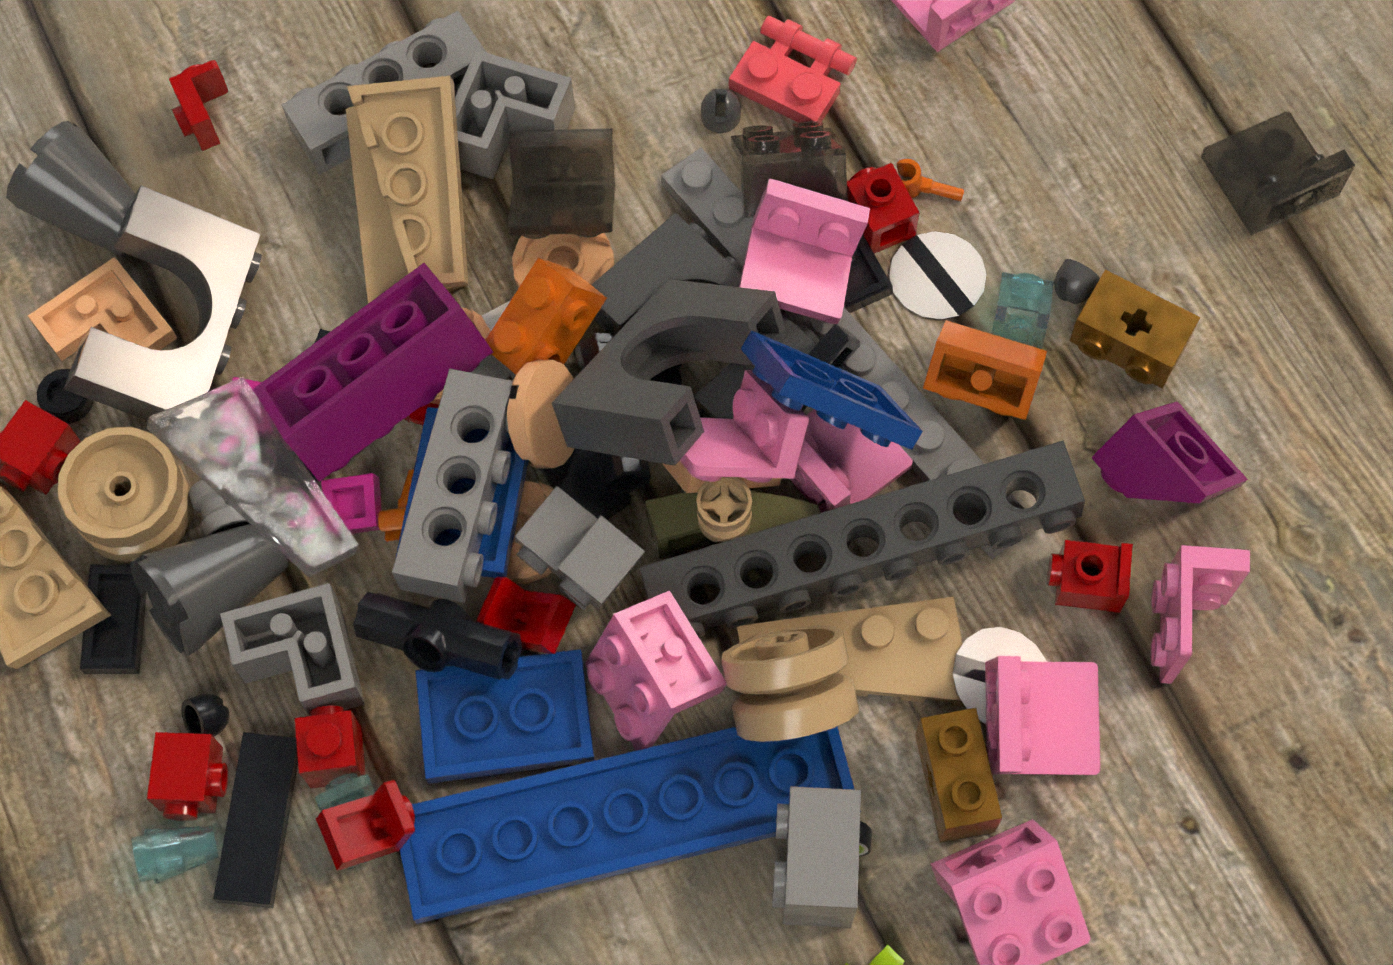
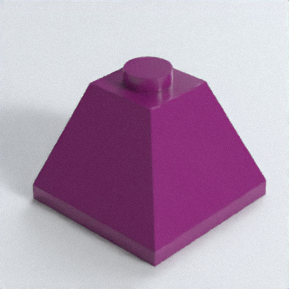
M1178 401L1133 414L1091 457L1100 467L1101 476L1107 485L1113 490L1123 493L1126 498L1201 503L1241 487L1248 480Z

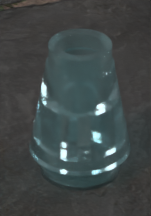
M212 825L205 827L144 829V835L131 837L139 882L154 879L156 885L208 863L210 860L219 858Z

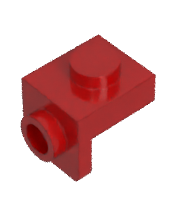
M211 60L204 64L189 66L180 74L169 78L180 106L171 110L184 137L194 133L202 151L220 144L212 121L203 104L228 93L227 85L217 62Z
M497 576L493 581L476 622L520 634L522 650L555 654L576 605L563 595L527 591L509 578Z
M395 780L382 783L373 795L324 809L316 818L337 871L398 852L415 832V814L412 804L405 795H401Z

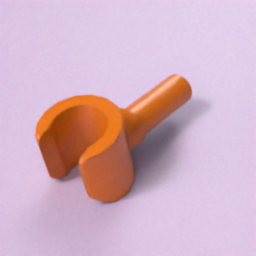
M902 159L897 162L898 173L901 176L912 178L908 181L902 180L911 198H915L923 192L961 202L964 189L923 177L921 168L915 160Z
M413 469L407 473L401 496L398 499V508L379 511V529L385 532L386 542L400 539L414 472Z

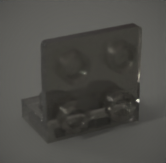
M1287 111L1209 145L1203 149L1201 154L1202 160L1250 235H1254L1339 196L1355 167L1345 149L1326 158L1323 154H1317L1292 114Z
M798 122L793 124L792 131L773 132V127L767 125L749 126L743 128V135L731 136V147L740 161L742 207L745 218L755 216L769 178L848 201L846 148L831 128L823 127L822 122Z
M613 128L510 131L509 147L513 191L508 218L509 235H523L529 239H541L554 234H575L579 237L589 238L613 231L616 193Z

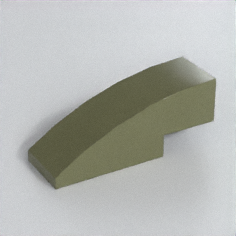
M751 491L752 520L750 529L745 535L821 513L819 506L787 496ZM679 493L645 501L647 521L659 558L711 544V546L719 544L705 537L698 526L696 505L698 493Z

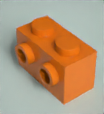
M538 257L485 341L493 351L491 355L515 375L526 363L536 360H555L565 364L607 297L573 270Z
M946 320L936 341L923 389L938 393L947 399L961 400L987 408L999 415L1013 416L1026 420L1047 351Z

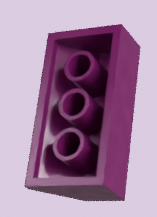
M422 263L256 386L253 391L285 442L320 482L332 472L346 466L353 456L376 439L389 434L396 424L416 409L432 402L437 394L444 389L449 369L472 372L493 351L457 301L429 267Z

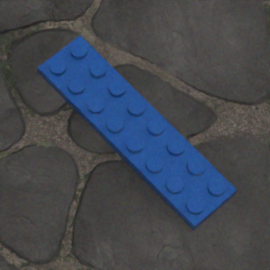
M838 726L809 736L765 742L745 740L738 736L736 727L412 804L415 814V832L400 849L413 920L416 924L775 837L777 803L789 804L790 786L855 790Z

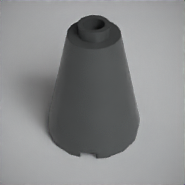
M69 121L59 123L47 131L30 148L38 156L27 169L19 163L7 186L6 198L16 208L121 257L129 256V254L113 247L127 207L135 192L81 127Z
M258 521L143 554L130 562V568L140 595L146 591L148 592L149 599L153 605L149 612L164 636L179 653L185 651L186 656H189L198 651L223 628L220 613L247 606L288 568L287 555L292 553V549L280 527L277 525L269 527L264 521Z

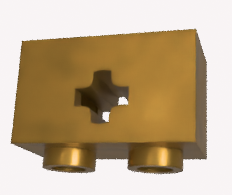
M1105 269L1080 312L1069 341L1076 344L1080 351L1088 357L1096 360L1105 359L1125 369L1127 375L1135 381L1143 384H1154L1163 389L1201 317ZM1130 330V331L1135 332L1136 335H1135V336H1131V335H1129V334H1127V333H1128V331Z
M971 708L920 718L915 737L939 842L995 833L1002 820V814L977 709Z

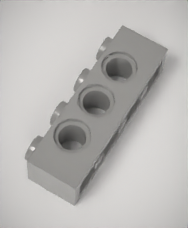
M456 11L445 18H437L430 21L422 30L402 41H394L387 44L379 53L358 64H351L342 68L334 77L313 88L300 90L291 100L281 105L290 130L320 175L351 158L346 114L334 115L340 110L354 106L347 86L451 76L454 81L456 96L475 50L486 51L459 11ZM437 63L434 67L423 68L426 64Z
M449 369L392 570V574L401 590L465 603L469 586L477 587L481 578L484 561L483 554H478L483 534L491 535L497 517V503L492 502L497 483L505 484L510 470L511 453L506 451L510 438L507 422V405L509 399H516L517 393L515 386H512L513 381ZM485 429L489 431L487 437L480 442L468 443L463 441L465 436L472 430ZM469 478L476 481L472 489L466 493L454 494L450 492L451 486L460 479ZM447 529L461 531L459 539L451 545L441 546L435 543L438 535Z

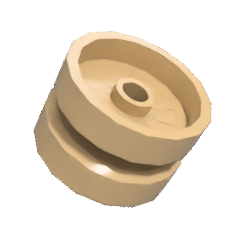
M134 427L106 428L86 437L68 454L59 472L58 499L66 518L78 530L83 539L102 557L123 564L130 563L143 554L176 545L185 536L194 516V508L189 496L191 486L170 449L154 434Z
M834 626L792 628L751 638L723 652L721 662L727 687L742 693L733 701L732 705L738 736L745 740L760 742L799 738L832 729L849 721L859 713V704L853 679L838 673L848 664L849 658L842 629Z

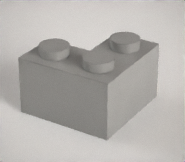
M475 50L455 96L460 169L493 179L511 137L558 151L575 111L572 78Z
M558 486L555 487L515 535V542L522 547L516 555L540 575L549 568V570L563 580L559 585V590L583 610L590 603L599 610L640 561L645 552L603 516L597 519Z
M330 583L220 613L232 666L245 683L292 671L299 701L309 716L312 709L322 706H340L347 710L365 705L341 604Z
M790 786L789 804L777 803L776 839H787L786 862L775 861L772 908H783L782 924L851 928L858 905L861 790Z

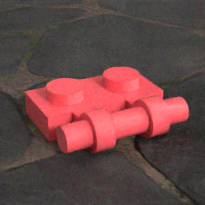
M767 16L760 33L775 40V43L770 49L753 41L729 77V89L816 131L840 94L841 83L827 76L832 68L849 76L855 67L857 57L842 51V45L829 38L822 41L803 32L802 25L787 19L784 23L772 16ZM793 49L815 59L810 68L788 58Z

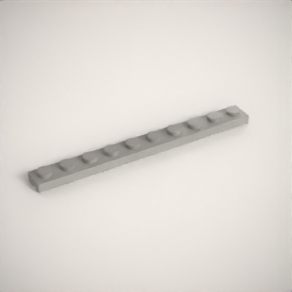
M699 148L661 175L662 186L690 218L706 232L725 257H733L743 267L752 222L757 209L702 148ZM844 307L842 317L837 325L848 330L861 343L859 344L860 347L841 369L881 386L923 431L912 450L901 446L913 460L911 467L923 482L983 465L982 460ZM784 310V314L797 326L803 324L810 328L819 341L834 325ZM1012 494L1007 496V500L1012 506L1024 509ZM972 506L961 507L954 513L955 518L965 525L976 524L984 518L982 512ZM989 544L981 548L993 560L1008 547L992 549Z

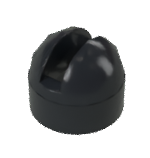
M214 694L194 696L184 700L181 706L183 722L188 733L212 734L216 736L229 723L230 714L228 707L224 706L223 700Z

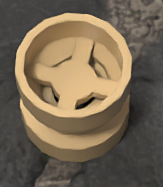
M722 477L719 481L715 482L705 481L699 488L696 498L698 526L704 536L717 543L744 536L750 529L752 520L751 491L745 482L738 477Z

